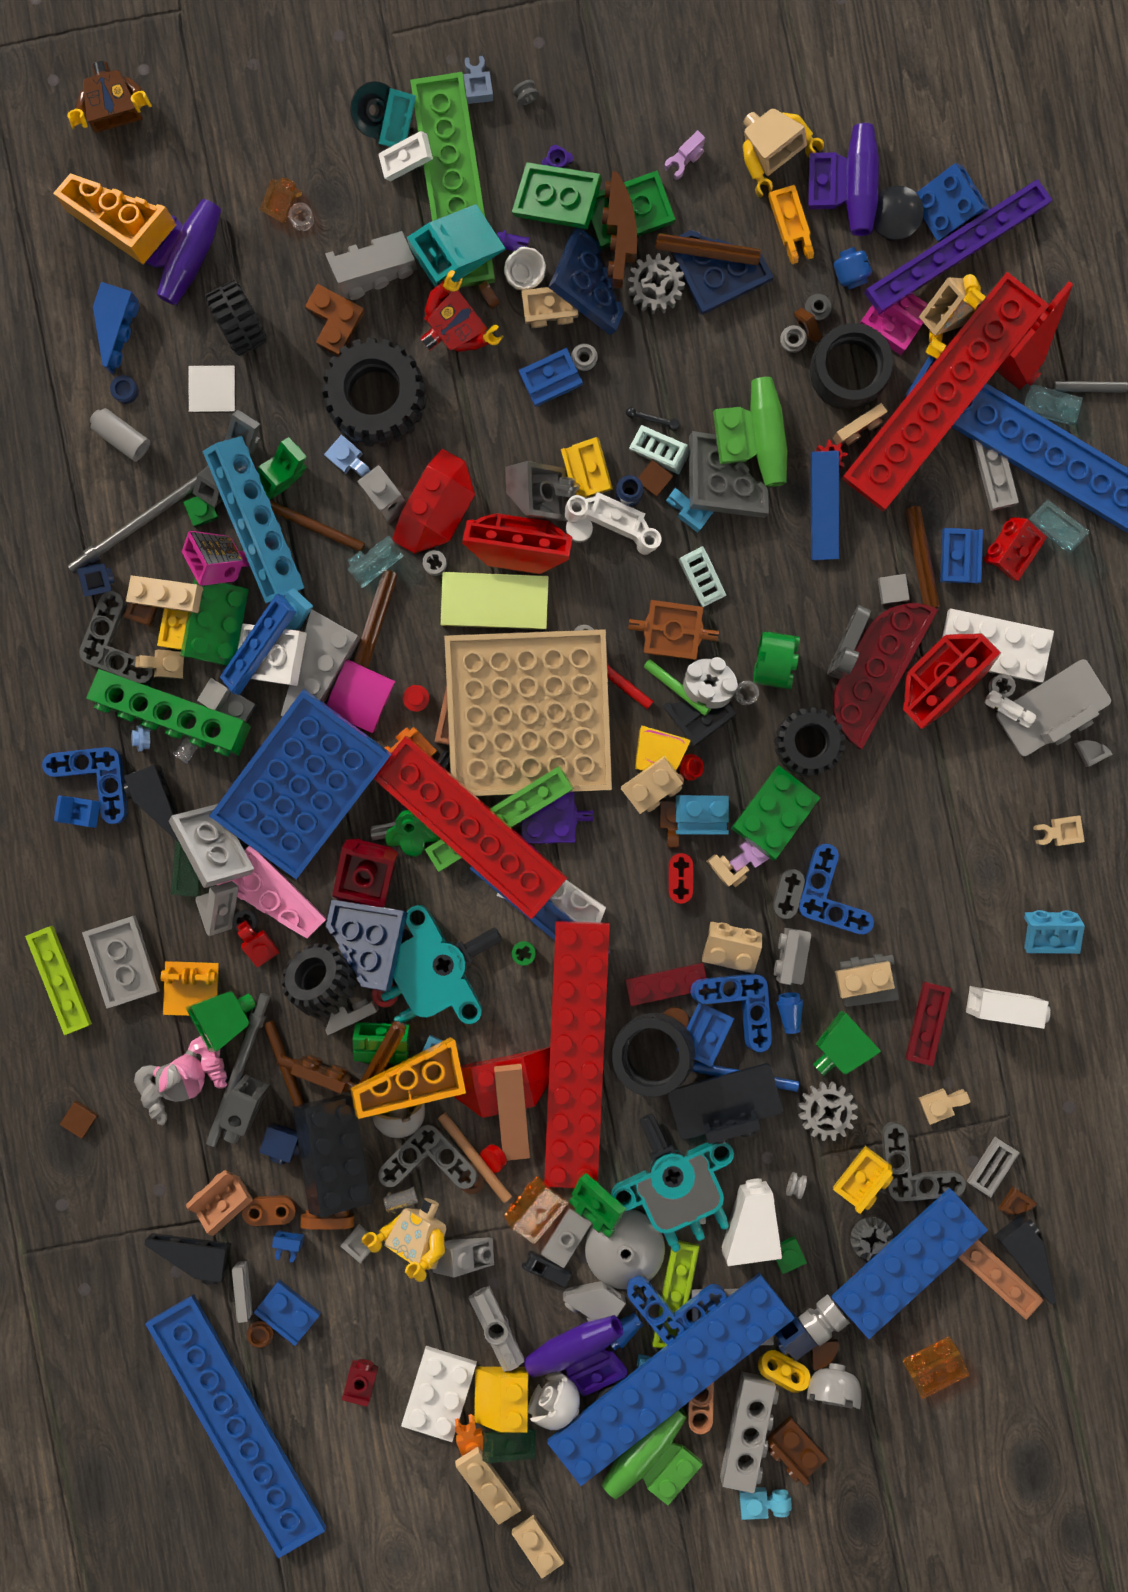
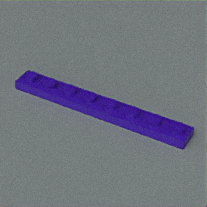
M1038 179L867 288L864 294L880 315L1047 207L1053 201Z

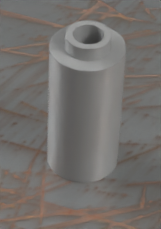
M104 408L96 410L90 418L91 430L131 460L136 462L147 452L150 440L110 410Z

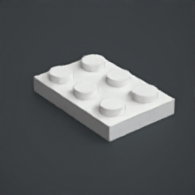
M242 624L238 649L255 625ZM285 629L251 679L297 686L307 633Z
M426 1346L401 1426L452 1442L456 1432L455 1419H460L477 1361Z

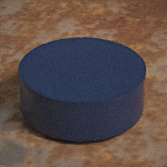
M121 375L111 382L110 392L118 402L129 404L137 398L139 388L132 378Z

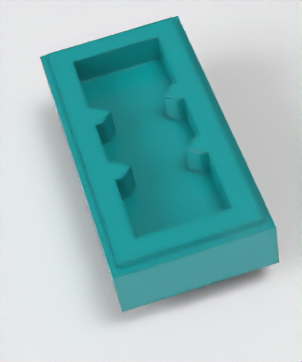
M390 88L379 144L392 147L407 139L416 95Z

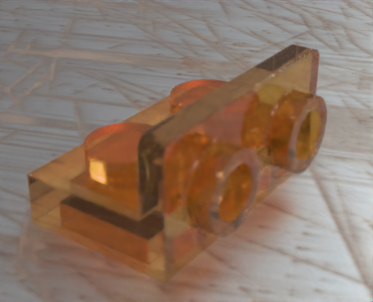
M537 1176L526 1186L516 1202L510 1205L504 1217L513 1231L535 1244L568 1205V1202L563 1196L548 1187L542 1178Z
M946 1337L903 1359V1363L921 1399L970 1376L961 1354L950 1337Z

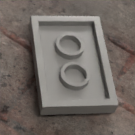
M218 804L172 815L169 820L175 835L204 888L251 875L254 870L237 836L209 817Z
M136 915L82 932L106 1009L160 991Z

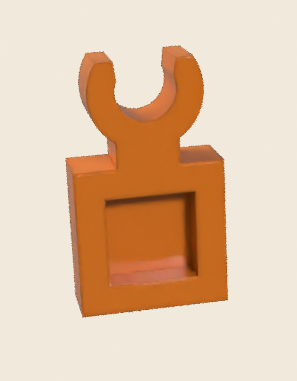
M470 1414L469 1424L462 1425L458 1418L455 1419L456 1443L461 1456L476 1447H479L485 1456H489L490 1451L482 1427L476 1429L475 1417Z

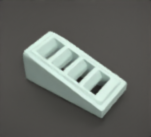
M643 425L640 426L629 447L631 451L650 461L654 460L660 466L676 474L680 473L689 456L687 444ZM649 436L651 438L644 449L641 446L646 437ZM656 441L660 442L655 452H651ZM666 446H668L669 449L665 457H662L661 455L664 449L666 448Z
M703 546L679 558V563L702 607L726 596ZM698 558L701 559V563L690 568V562ZM706 568L707 572L697 577L694 576L693 573ZM709 577L711 578L712 582L699 587V582ZM713 587L716 588V592L706 597L703 596V592Z

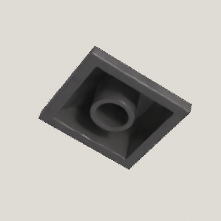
M531 461L505 467L506 494L526 516L567 521L565 518L566 497L556 495V488L553 487V483L559 481L560 477H566L565 468Z

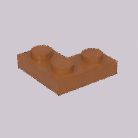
M319 284L316 285L305 306L307 311L327 321L316 344L340 356L339 350L347 346L365 313L364 308Z

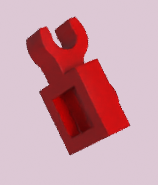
M246 920L237 926L239 930L238 935L244 941L241 944V948L257 968L279 954L278 947L264 930L256 934Z

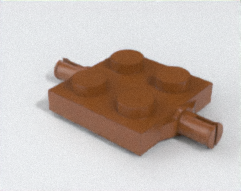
M656 600L650 601L649 614L645 621L629 619L628 630L644 631L645 644L643 654L695 661L697 659L698 646L702 639L717 642L719 635L718 630L703 629V607Z

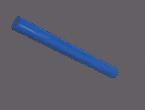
M696 1061L692 1072L712 1076L739 1071L717 1065L710 1067ZM774 1077L777 1088L798 1091L799 1081Z

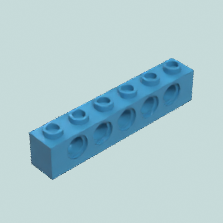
M240 436L218 442L205 449L203 454L265 603L271 602L276 594L285 596L293 588L297 591L304 589L301 575L296 569L291 551L282 535L280 524L275 518L270 500L266 496L259 473L254 467L249 449L245 445L243 437Z

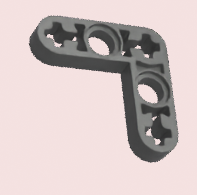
M105 592L98 601L81 644L80 657L84 662L140 684H148L155 678L154 669L145 668L148 671V675L142 676L139 679V673L129 670L131 665L135 666L136 656L111 647L126 609V601L117 592ZM116 597L115 601L119 603L118 607H112L109 613L110 606L107 605V601L113 600ZM102 612L109 613V615L114 616V619L111 620L106 616H101ZM101 621H106L110 629L106 635L101 636L97 633L96 627ZM92 637L103 640L104 644L93 641ZM97 643L96 651L99 652L98 657L93 656L90 660L91 655L87 652L89 649H94ZM116 655H121L125 661L124 666L119 670H115L111 666V660Z
M861 605L856 607L828 668L827 675L840 680L850 674L859 656V652L854 649L867 623L871 610Z
M889 1122L884 1125L881 1134L884 1160L890 1164L891 1157L896 1154H900L904 1158V1164L900 1168L892 1167L893 1174L900 1175V1182L906 1186V1189H902L901 1194L893 1190V1187L898 1185L897 1178L894 1175L891 1183L886 1188L893 1199L896 1201L937 1199L950 1188L947 1185H941L942 1191L939 1192L937 1178L942 1183H949L951 1177L959 1182L954 1185V1193L960 1196L966 1189L965 1179L956 1171L911 1173L907 1130L898 1122ZM893 1128H896L901 1133V1136H897L896 1139L897 1145L899 1147L903 1146V1149L894 1148L893 1139L888 1137V1134L893 1133ZM923 1179H930L933 1183L931 1191L927 1193L919 1190V1184Z
M433 1124L424 1125L419 1128L382 1165L378 1173L381 1184L386 1187H394L400 1184L429 1156L459 1188L467 1189L476 1184L479 1177L476 1167L443 1131ZM424 1131H434L433 1139L435 1141L434 1143L431 1141L425 1143L422 1148L426 1149V1151L423 1153L421 1147L414 1143V1140L416 1139L417 1143H420L426 1137ZM407 1148H413L417 1152V1159L414 1163H408L404 1159V1151ZM446 1148L454 1153V1160L451 1164H445L440 1157L442 1150ZM461 1160L463 1164L459 1165V1167L464 1172L467 1170L471 1171L469 1176L471 1182L467 1180L462 1182L460 1180L462 1177L461 1172L458 1169L452 1172L450 1168L457 1165ZM399 1163L404 1168H407L406 1171L401 1168L395 1173L396 1181L394 1179L387 1180V1168L392 1170Z

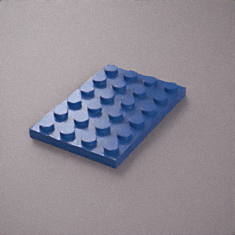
M303 689L209 817L297 879L391 756V753L307 690Z

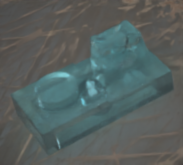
M1032 384L1028 389L1024 406L1043 418L1074 426L1077 423L1083 398Z
M1048 499L1029 518V521L1044 535L1068 553H1071L1089 535V531Z
M388 535L370 549L366 555L359 551L348 559L350 567L347 569L363 588L404 555Z

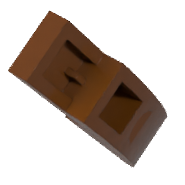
M612 171L611 181H606L604 198L610 199L609 208L603 207L602 224L607 225L606 234L611 235L610 251L615 252V260L609 261L608 278H613L612 288H623L625 262L636 263L637 227L634 209L626 186L618 172Z

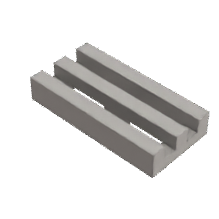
M994 1137L967 1179V1182L989 1197H992L1019 1155V1152ZM1000 1146V1149L998 1150L997 1154L995 1155V1157H994L993 1160L991 1161L990 1165L988 1166V1168H987L986 1171L984 1172L983 1176L981 1177V1179L979 1180V1182H977L978 1178L980 1177V1175L982 1174V1172H983L984 1169L986 1168L987 1164L989 1163V1161H990L991 1158L993 1157L994 1153L996 1152V1150H997L998 1147ZM1006 1151L1010 1152L988 1188H985V1184L997 1168Z
M239 1261L232 1269L236 1317L238 1323L248 1322L253 1312L248 1261Z

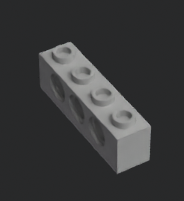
M741 1371L720 1473L722 1487L755 1493L756 1484L761 1483L763 1469L760 1467L761 1458L766 1457L768 1450V1441H765L767 1431L772 1430L773 1426L772 1404H777L779 1389L776 1388L775 1383L762 1375ZM753 1402L762 1403V1406L757 1410L749 1408ZM749 1428L757 1430L753 1436H746L744 1432ZM743 1455L751 1456L748 1462L742 1463L738 1461Z

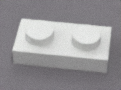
M422 131L379 153L384 178L389 181L433 159L427 134Z

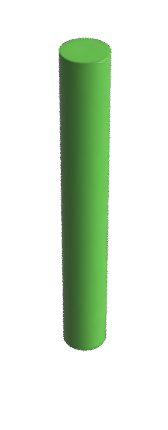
M651 659L646 662L644 668L696 710L704 716L710 712L711 708L705 707L706 704L700 701L697 703L693 702L686 695L683 685Z

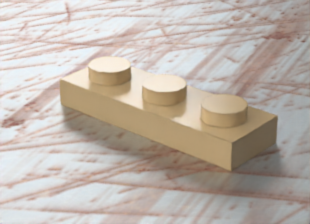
M131 575L126 602L198 613L203 587L196 584Z
M479 1447L455 1460L456 1468L498 1525L521 1511L520 1503Z

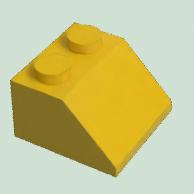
M475 1367L476 1423L498 1432L527 1433L529 1374L525 1367H517L505 1372L502 1367Z

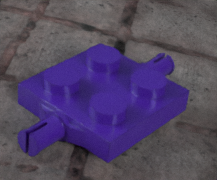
M574 791L568 792L521 821L519 825L522 830V838L529 844L575 843L577 821L593 822V810L577 811L574 803Z

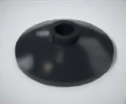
M378 81L367 82L361 85L354 93L350 105L351 118L356 128L363 135L374 139H380L391 88L387 84ZM371 105H374L376 108L374 115H371L369 112Z

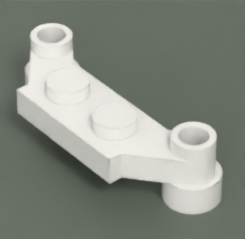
M597 492L595 497L587 499L580 495H574L570 497L565 506V518L569 522H577L580 519H588L634 540L637 544L638 552L643 555H648L655 551L661 543L660 533L656 529L649 528L645 522V513Z

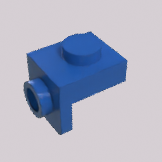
M59 795L57 797L54 821L96 828L100 801Z

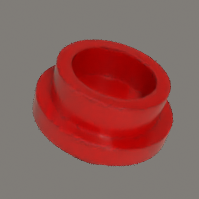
M420 685L408 687L403 694L404 705L411 711H422L429 704V693Z
M694 754L684 755L679 764L680 774L685 780H695L703 773V761Z

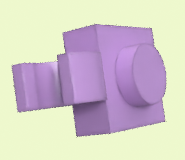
M697 130L679 148L678 153L666 160L664 165L666 171L671 166H676L679 169L674 174L675 180L682 177L684 167L690 161L694 163L703 154L705 137Z
M746 841L740 845L743 853L729 862L733 867V871H738L749 862L753 868H756L770 858Z

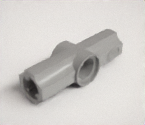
M490 1286L483 1287L470 1295L469 1300L484 1329L485 1339L491 1344L503 1371H511L522 1364L525 1358L509 1327V1321L503 1315ZM494 1324H499L504 1330L497 1334L492 1332L490 1327Z

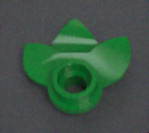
M409 810L401 812L396 818L395 825L386 832L387 845L391 847L400 845L402 851L411 857L419 856L423 852L426 842L439 841V837Z

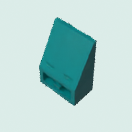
M477 204L429 222L407 237L410 250L435 287L446 279L449 271H455L451 280L456 282L505 250L504 245Z

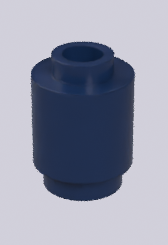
M632 475L622 477L616 487L617 501L629 507L635 506L640 502L643 493V484L640 479ZM626 490H631L634 494L627 495L624 492Z

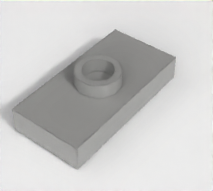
M569 1207L541 1251V1254L564 1268L592 1223L584 1216L580 1217L573 1208Z

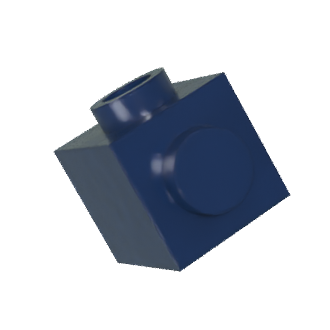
M101 563L76 569L85 597L112 591L110 584L114 583L111 568H105V564Z
M272 1122L267 1127L259 1153L270 1156V1160L275 1163H290L294 1156L299 1157L300 1155L297 1131Z
M792 1311L794 1319L775 1333L778 1338L776 1344L784 1355L789 1353L797 1361L818 1344Z

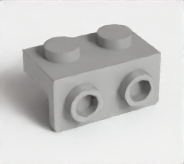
M785 928L784 934H780L778 949H781L780 959L776 960L774 966V976H777L776 980L778 982L789 985L791 983L803 984L811 940L810 932Z

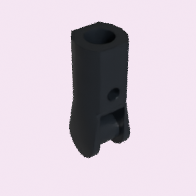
M529 1250V1258L526 1263L522 1264V1268L565 1289L572 1272ZM538 1262L545 1265L542 1271L536 1268Z

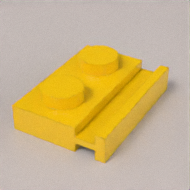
M595 437L572 445V447L561 449L568 477L574 478L575 483L580 485V490L577 491L576 495L589 498L595 496L597 492L604 493L613 490L599 438Z

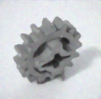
M657 253L656 259L652 260L648 254L646 255L645 263L640 259L637 260L636 266L638 269L631 267L630 275L632 277L628 278L627 285L632 287L628 289V295H635L633 304L636 305L641 302L642 311L650 307L652 314H655L656 308H660L662 313H665L666 305L674 308L676 304L675 299H681L682 293L679 290H684L685 283L680 280L683 279L684 273L676 272L679 267L678 263L669 264L670 256H667L665 260H661L660 253ZM646 271V278L638 282L640 276ZM652 281H656L657 284H660V287H656ZM673 285L671 293L668 296H666V289L671 288V286Z
M820 1082L819 1089L810 1086L812 1092L810 1095L803 1093L802 1096L806 1099V1102L799 1103L798 1106L804 1112L798 1115L800 1119L807 1120L803 1123L805 1129L812 1127L810 1134L813 1137L820 1133L822 1141L826 1140L827 1135L833 1141H836L837 1133L845 1137L844 1129L846 1127L849 1129L854 1128L850 1120L857 1119L858 1116L852 1113V1110L858 1107L855 1103H850L853 1099L851 1093L844 1095L846 1088L842 1085L836 1089L834 1082H830L829 1087H826L824 1082ZM824 1094H833V1095H836V1096H838V1097H837V1098L834 1097L833 1099H828V1098H825L823 1095H824ZM815 1101V1111L811 1113V1107L813 1102ZM826 1106L831 1108L832 1114L830 1116L825 1114L824 1108ZM845 1109L844 1117L840 1121L841 1111ZM830 1124L832 1128H822L818 1125Z

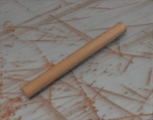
M446 1112L438 1118L439 1122L502 1202L506 1203L512 1197L448 1114Z

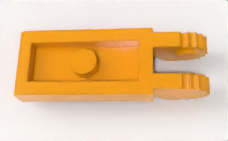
M795 185L769 192V201L784 246L786 245L791 264L798 263V253L794 244L797 241L802 240V248L806 258H814L809 227Z

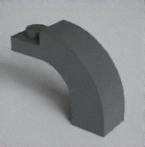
M236 410L231 416L225 440L242 436L252 459L260 441V438L257 437L260 423L243 412ZM207 466L197 474L193 494L211 506L216 507L223 500L210 468Z

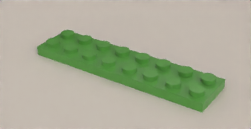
M457 72L410 80L412 94L416 95L414 107L418 132L422 131L427 134L433 157L432 160L423 164L432 221L477 204L485 217L463 73ZM492 259L464 276L460 288L479 285L485 280L487 283L495 282Z

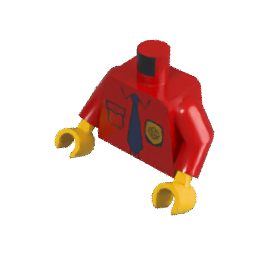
M449 271L446 279L429 294L424 320L431 329L420 340L429 351L440 342L447 349L457 352L476 350L488 344L497 345L504 336L495 337L492 332L496 331L499 326L493 325L487 332H484L487 327L459 292L463 279L461 278L460 281L453 282L451 278L455 271Z

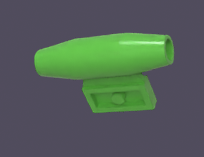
M756 378L751 381L750 411L741 407L715 409L713 411L720 464L746 462L756 455L765 486H781L787 482L788 452L782 407L773 378Z
M680 1408L616 1458L601 1483L604 1490L611 1497L618 1499L643 1478L650 1492L666 1505L672 1502L703 1465L701 1459L683 1444L672 1443L687 1419V1413Z

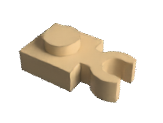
M1081 816L1051 819L1052 827L1045 824L1033 827L1034 830H1043L1045 832V837L1042 840H1036V844L1045 845L1050 843L1052 839H1054L1055 846L1085 842Z

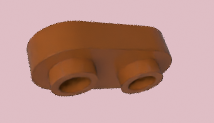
M286 1195L253 1197V1201L242 1210V1216L244 1221L252 1226L283 1225L289 1223L294 1218L297 1212V1205L294 1199ZM278 1208H285L286 1215H280ZM251 1209H257L260 1215L258 1217L253 1216Z
M307 1209L306 1213L301 1215V1228L348 1229L354 1227V1214L349 1213V1210L325 1217H318L309 1214Z

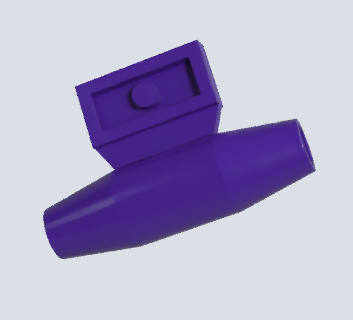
M859 123L853 126L847 158L836 154V152L810 153L808 210L835 209L846 202L851 234L855 236L871 234L878 204L879 154L874 125Z
M202 199L184 225L175 216L171 215L177 225L145 262V264L154 268L164 267L157 296L171 305L176 306L191 286L213 242L221 214V208L213 202Z
M615 1315L580 1324L548 1340L525 1358V1368L528 1374L534 1378L566 1369L568 1378L576 1385L578 1391L584 1397L627 1376L626 1366L612 1351L605 1350V1348L623 1335L622 1324Z

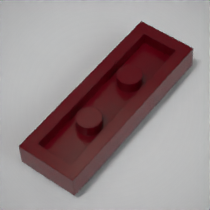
M702 962L625 979L630 1005L634 1006L689 994L692 984L696 980L705 979L706 973ZM703 984V989L699 991L708 990L709 988L704 987Z
M923 981L906 1051V1060L929 1066L934 1065L951 988Z

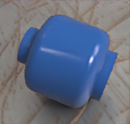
M855 247L840 252L841 258L834 262V269L839 284L844 287L847 286L849 290L868 283L867 278L871 276L872 269L866 252L862 250L856 252Z

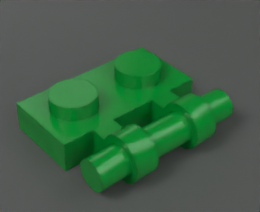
M585 1173L579 1178L569 1203L575 1208V1212L580 1217L584 1216L593 1224V1229L598 1233L602 1232L607 1238H610L615 1232L614 1228L620 1222L626 1208L602 1188L597 1181Z

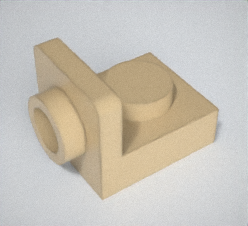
M713 855L706 861L728 887L732 884L736 887L747 878L745 873L749 869L746 865L732 874L730 870L733 867L724 856L719 858L718 855Z

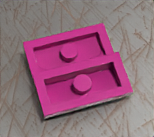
M911 294L880 315L872 305L860 324L869 325L873 329L878 330L888 341L890 348L899 355H902L924 323L919 316L928 304L914 294Z
M347 659L334 685L327 706L351 724L373 733L376 730L382 711L388 703L395 681Z

